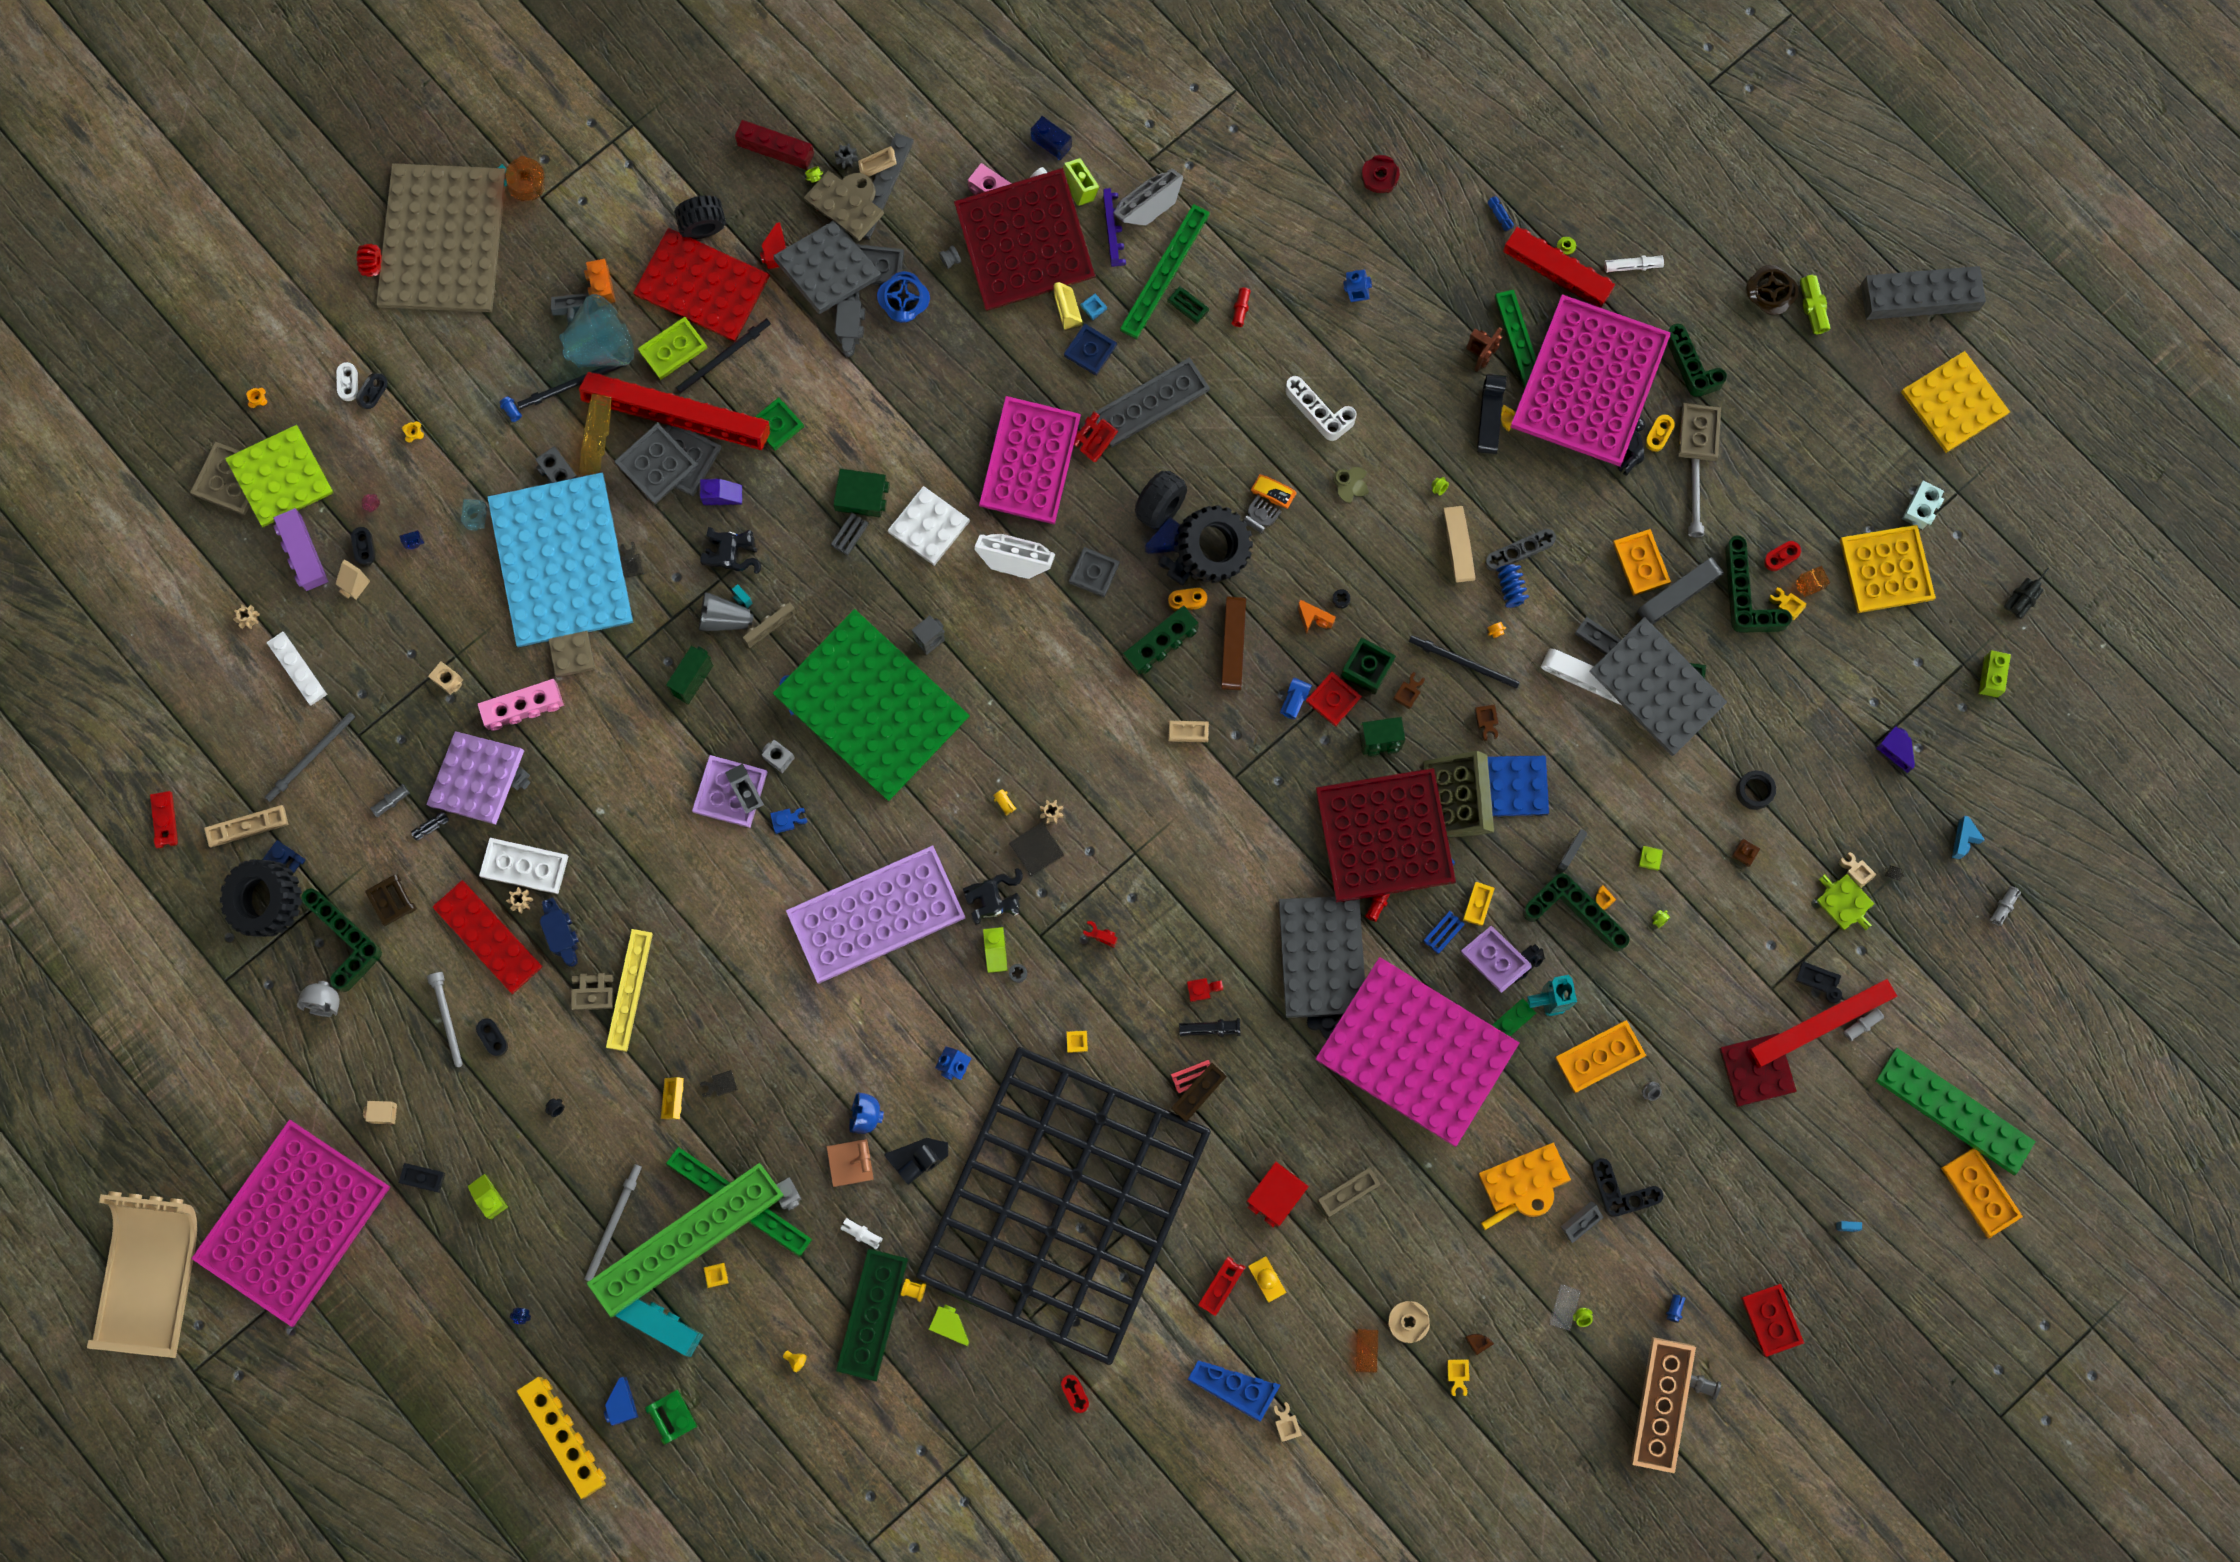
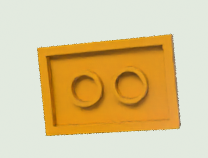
M1651 529L1613 541L1615 551L1633 596L1671 583Z

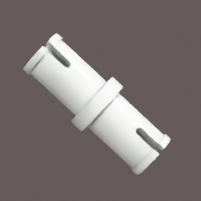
M848 1218L845 1219L844 1225L841 1226L842 1231L856 1237L855 1240L858 1242L863 1241L875 1250L880 1246L879 1242L881 1243L883 1238L868 1231L867 1227H861Z

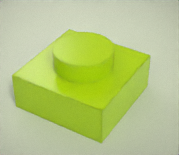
M1643 846L1638 867L1658 871L1663 850Z

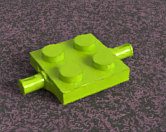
M1825 874L1819 879L1827 889L1816 901L1843 931L1856 922L1865 931L1872 926L1864 918V915L1875 903L1848 874L1834 883Z

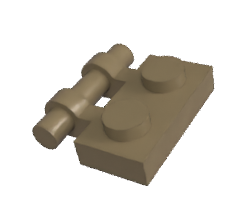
M598 973V975L580 974V976H572V984H580V989H571V1009H613V988H605L606 983L614 981L613 974L605 975V973ZM598 983V988H587V984Z

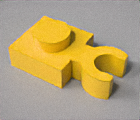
M1778 587L1775 593L1779 597H1774L1773 595L1769 597L1771 603L1780 604L1778 609L1789 611L1793 621L1806 608L1804 601L1792 593L1788 596L1784 595V591Z
M1447 1360L1448 1381H1454L1451 1395L1456 1396L1455 1390L1461 1388L1463 1396H1466L1467 1388L1463 1381H1469V1360Z

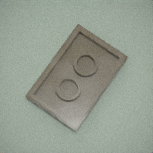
M1689 403L1682 404L1678 457L1709 461L1718 460L1721 407Z

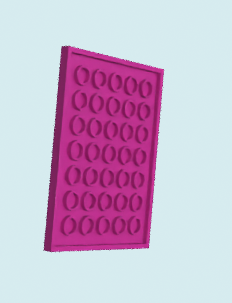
M1562 294L1513 418L1511 428L1621 467L1671 332Z
M1379 957L1315 1060L1456 1147L1520 1042Z
M289 1120L191 1259L289 1326L294 1327L391 1186L292 1120Z

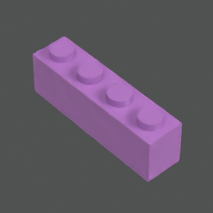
M294 508L273 517L276 522L273 525L277 535H281L283 539L280 542L284 552H288L290 556L287 559L291 569L296 571L297 575L294 577L298 586H302L308 591L329 582L302 516L297 509Z

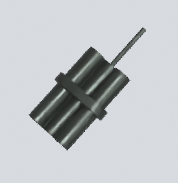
M2049 567L2038 580L2032 581L2026 578L2020 587L2013 591L2014 594L2005 604L2004 608L2014 613L2018 619H2022L2027 611L2036 605V600L2043 593L2044 589L2040 587L2042 585L2040 580L2049 570Z

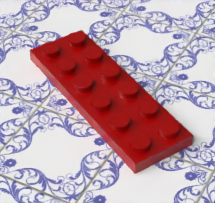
M463 880L432 907L510 993L514 994L543 967Z

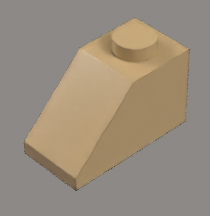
M344 559L336 585L340 589L339 593L349 599L351 596L357 600L370 580L360 569Z

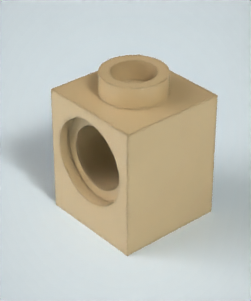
M441 661L428 676L450 695L459 690L463 681L459 674ZM446 676H451L449 682L443 683Z
M367 1101L363 1116L366 1118V1122L370 1124H395L397 1104L386 1101Z

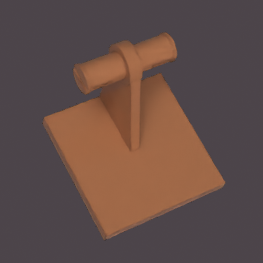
M867 1139L827 1146L833 1187L874 1180Z

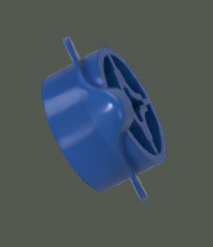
M902 271L893 275L879 287L877 300L892 320L906 323L913 320L928 307L930 295L927 288L916 275L911 272ZM902 283L899 291L889 293L895 284ZM908 283L917 288L920 296L908 292ZM905 288L906 296L909 298H905L902 306L901 298L898 296H902ZM888 298L899 302V311L890 306ZM918 302L915 308L905 311L908 303Z

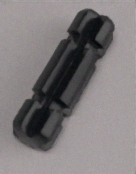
M440 812L436 815V818L433 817L420 825V828L412 830L413 838L418 841L424 837V834L428 835L439 828L440 824L444 825L447 823L449 818L446 813Z

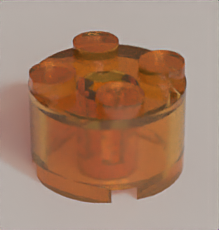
M520 156L513 160L506 169V183L509 193L520 201L535 200L540 197L545 189V177L541 165L534 159Z

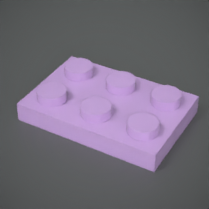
M1492 926L1461 950L1462 955L1501 993L1532 968L1531 964Z

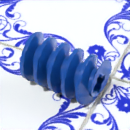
M1504 565L1496 569L1497 572H1500L1498 578L1501 580L1500 586L1503 587L1501 591L1503 594H1506L1503 599L1507 602L1505 604L1507 608L1524 604V600L1529 598V595L1522 594L1527 591V588L1520 587L1525 583V580L1518 579L1523 576V573H1517L1521 569L1520 565Z

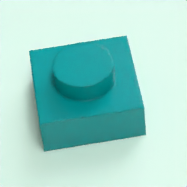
M738 584L732 589L734 593L733 599L738 605L741 606L743 604L748 608L753 604L751 598Z

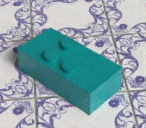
M639 1298L615 1315L684 1356L691 1357L703 1337V1334L678 1321L680 1317L671 1312H668V1314L664 1313L665 1308L652 1301L648 1304Z

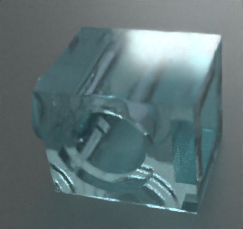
M464 499L461 522L467 529H485L487 512L485 502L483 500ZM478 513L476 518L470 519L471 514Z

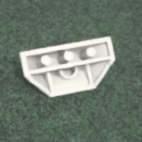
M1004 534L979 535L974 549L990 569L1027 579L1049 570L1055 557L1053 552H1050L1040 543Z

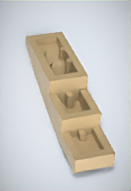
M1463 506L1446 507L1443 509L1455 581H1474L1475 572Z

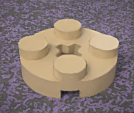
M1405 1301L1397 1304L1391 1310L1388 1318V1327L1391 1334L1397 1340L1404 1343L1417 1342L1423 1339L1429 1331V1315L1421 1304ZM1405 1317H1406V1318H1410V1317L1413 1318V1321H1412L1413 1324H1414L1413 1327H1411V1326L1405 1327V1326H1404V1324H1405L1404 1318H1405Z

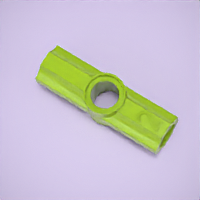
M1808 275L1801 278L1799 282L1804 297V312L1809 316L1813 334H1823L1831 329L1826 313V297L1821 294L1817 276Z

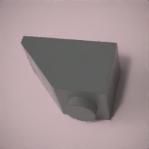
M743 763L725 772L746 814L764 805Z

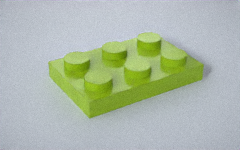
M683 317L639 347L638 351L658 378L662 380L708 347L687 318Z

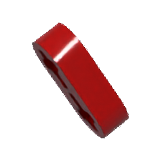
M1074 1375L1065 1376L1061 1386L1071 1408L1077 1413L1085 1412L1089 1407V1401L1079 1379ZM1069 1378L1077 1383L1074 1385L1075 1393H1072L1070 1388H1065L1066 1380ZM1077 1394L1080 1400L1084 1399L1086 1401L1083 1404L1084 1408L1081 1410L1079 1407H1074L1076 1403L1074 1396Z

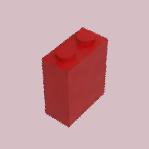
M1275 1162L1246 1201L1248 1204L1247 1208L1255 1215L1258 1213L1265 1217L1264 1221L1271 1227L1276 1225L1279 1228L1309 1186L1278 1162Z

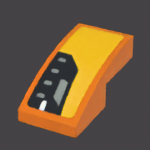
M1259 474L1251 489L1253 494L1269 499L1272 504L1288 509L1297 493L1292 488Z

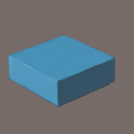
M1093 294L1080 304V307L1092 321L1107 310V306L1096 294Z
M1840 1221L1836 1223V1230L1858 1232L1862 1230V1222Z

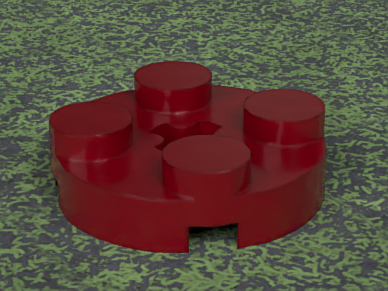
M1376 155L1369 161L1367 160L1363 166L1362 180L1364 187L1373 192L1389 193L1399 181L1400 169L1391 157ZM1381 170L1383 171V174L1386 176L1380 178L1376 175V173H1379V171Z

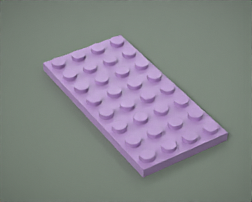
M930 846L786 910L818 984L965 919V915L934 846Z

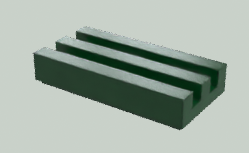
M1181 286L1168 298V303L1196 324L1209 312V308ZM1181 293L1184 297H1186L1188 300L1194 303L1202 311L1200 312L1199 310H1197L1194 306H1192L1188 301L1184 300L1178 294Z

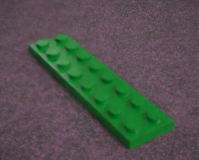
M1898 1048L1893 1050L1875 1082L2012 1175L2018 1173L2036 1142Z

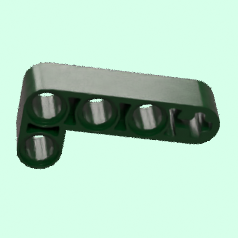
M1673 324L1668 331L1671 332L1667 344L1689 393L1694 397H1701L1721 389L1727 379L1725 370L1714 368L1705 372L1686 328L1682 324ZM1683 349L1688 354H1682L1680 350ZM1691 366L1695 371H1690L1687 367ZM1712 377L1719 378L1720 382L1714 381ZM1695 383L1701 384L1703 388L1696 387Z

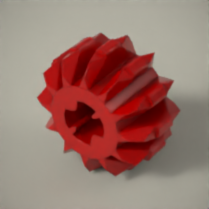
M373 244L359 246L356 252L358 271L362 276L367 277L380 275L382 262L380 248Z

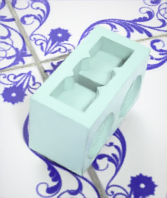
M1922 481L1917 487L1902 520L1912 525H1918V528L1922 530L1927 524L1931 525L1936 516L1933 514L1935 509H1939L1944 499L1941 497L1944 491ZM1925 495L1931 496L1932 501L1927 500ZM1917 511H1921L1924 517H1920Z

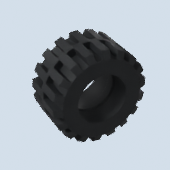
M697 196L680 203L674 211L682 237H690L692 239L706 238L720 232L726 226L721 201L715 196Z

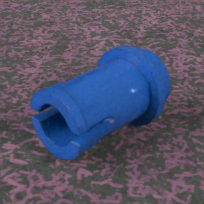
M508 396L500 401V408L505 410L512 422H516L522 417V414L514 404V399Z
M1672 1295L1669 1311L1666 1312L1667 1320L1678 1323L1679 1319H1682L1681 1312L1686 1298L1680 1295Z

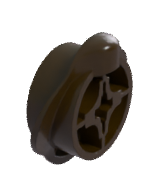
M1765 265L1759 268L1746 285L1748 298L1762 311L1774 316L1783 314L1795 302L1799 293L1795 280L1775 265ZM1768 279L1767 284L1757 287L1761 281ZM1783 293H1787V296L1784 299L1776 302L1778 296L1783 295ZM1761 297L1767 298V299L1769 300V302L1766 301V300H1764V299H1762Z

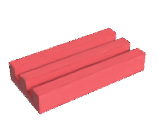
M1209 1060L1171 1074L1178 1094L1187 1091L1192 1085L1180 1088V1084L1198 1078L1205 1070L1178 1081L1177 1077L1205 1066L1208 1067L1210 1065Z

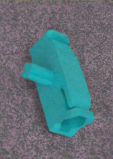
M1569 975L1554 977L1552 981H1548L1543 986L1540 994L1527 996L1530 1008L1544 1006L1545 1014L1549 1017L1563 1014L1577 1003L1573 979ZM1568 991V997L1565 999L1564 993Z

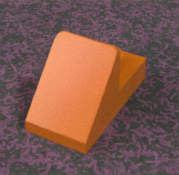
M1300 600L1298 611L1306 633L1313 620L1322 628H1332L1336 619L1335 616L1305 601Z

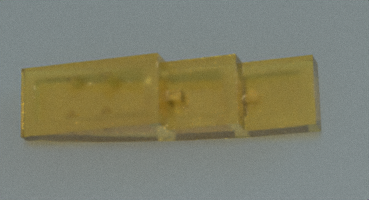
M592 394L583 435L579 474L593 475L600 473L601 457L605 454L606 436L609 435L612 397Z

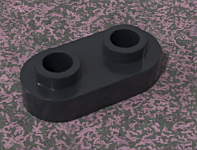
M372 373L368 376L356 396L357 404L360 407L371 409L377 404L388 384L383 374ZM375 379L377 380L376 386L373 384ZM365 395L367 396L366 402L363 401Z
M358 527L351 534L354 558L360 565L369 566L375 560L372 534L367 528ZM362 536H366L364 541H360ZM364 555H369L367 559H363Z
M488 1018L480 1020L476 1026V1032L487 1051L496 1057L504 1055L508 1050V1043L497 1024ZM490 1026L491 1031L489 1033H485V1028ZM497 1043L501 1044V1048L499 1050H495V1045Z

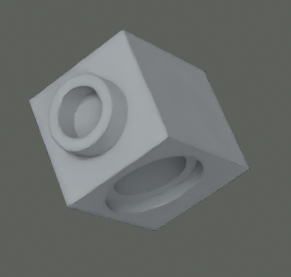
M775 740L772 743H767L762 750L763 759L781 773L795 759L793 753ZM774 752L782 753L779 759H773L772 754Z

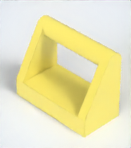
M1060 282L1053 285L1054 297L1064 330L1082 326V319L1073 289Z

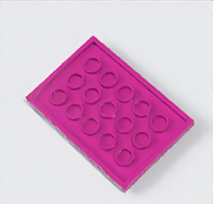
M1006 396L979 506L1055 525L1081 414Z

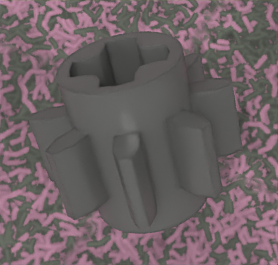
M850 144L847 146L839 145V151L834 152L835 157H837L835 159L836 164L841 163L843 169L849 166L852 168L854 161H858L856 148L851 149Z
M518 766L511 787L517 791L520 787L525 790L531 783L528 780L530 775L520 766Z

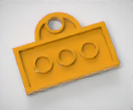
M1554 1142L1478 1174L1495 1212L1515 1205L1520 1213L1529 1217L1542 1216L1548 1212L1554 1201L1553 1188L1571 1181ZM1535 1200L1541 1201L1543 1209L1539 1211L1533 1209L1532 1202Z

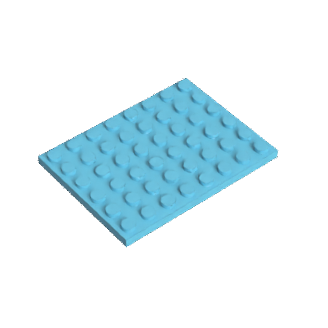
M603 472L488 496L517 647L546 642L550 638L573 633L592 632L634 623Z

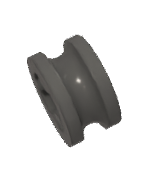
M1014 964L1009 969V976L1014 982L1020 983L1027 978V970L1021 964ZM1016 968L1024 971L1019 979L1016 976L1013 977Z

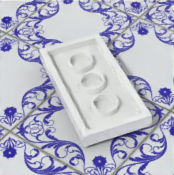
M490 838L479 876L485 879L558 895L569 856Z

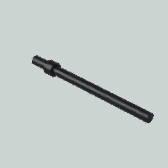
M766 318L756 327L752 326L748 329V333L676 387L678 392L681 394L751 339L755 340L760 336V332L771 325L770 321Z
M623 358L594 370L592 373L605 375L627 366V363ZM587 374L544 392L531 394V397L519 401L517 404L520 410L533 404L538 405L542 403V400L581 385Z
M1413 635L1409 639L1410 643L1423 648V651L1428 653L1431 651L1517 689L1519 686V681L1433 644L1434 642L1428 639L1425 641Z

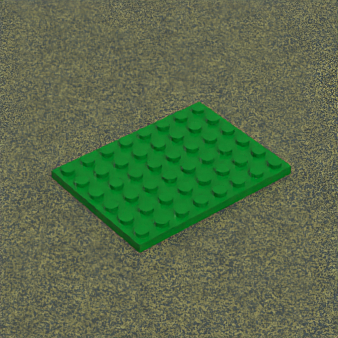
M856 609L773 692V695L888 802L970 717L963 708Z

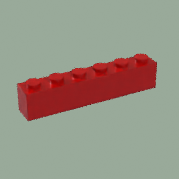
M1517 226L1505 244L1504 253L1599 308L1603 307L1615 287L1610 278L1602 277L1593 268L1580 264L1576 258L1565 255L1559 248H1553L1545 240L1536 238L1524 228L1521 229Z

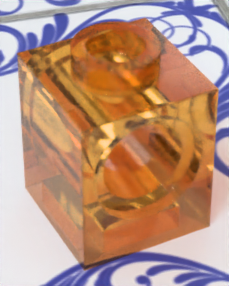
M1822 566L1800 574L1796 580L1797 589L1800 593H1803L1804 597L1824 590L1830 584Z

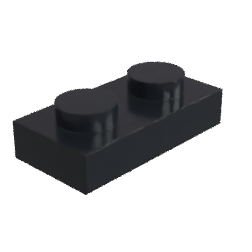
M404 1163L398 1183L440 1193L445 1173Z

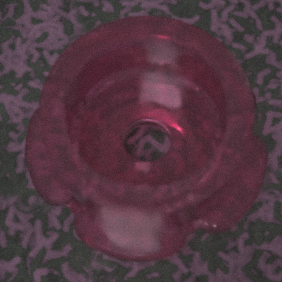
M367 494L362 499V508L369 512H373L380 505V500L376 494Z

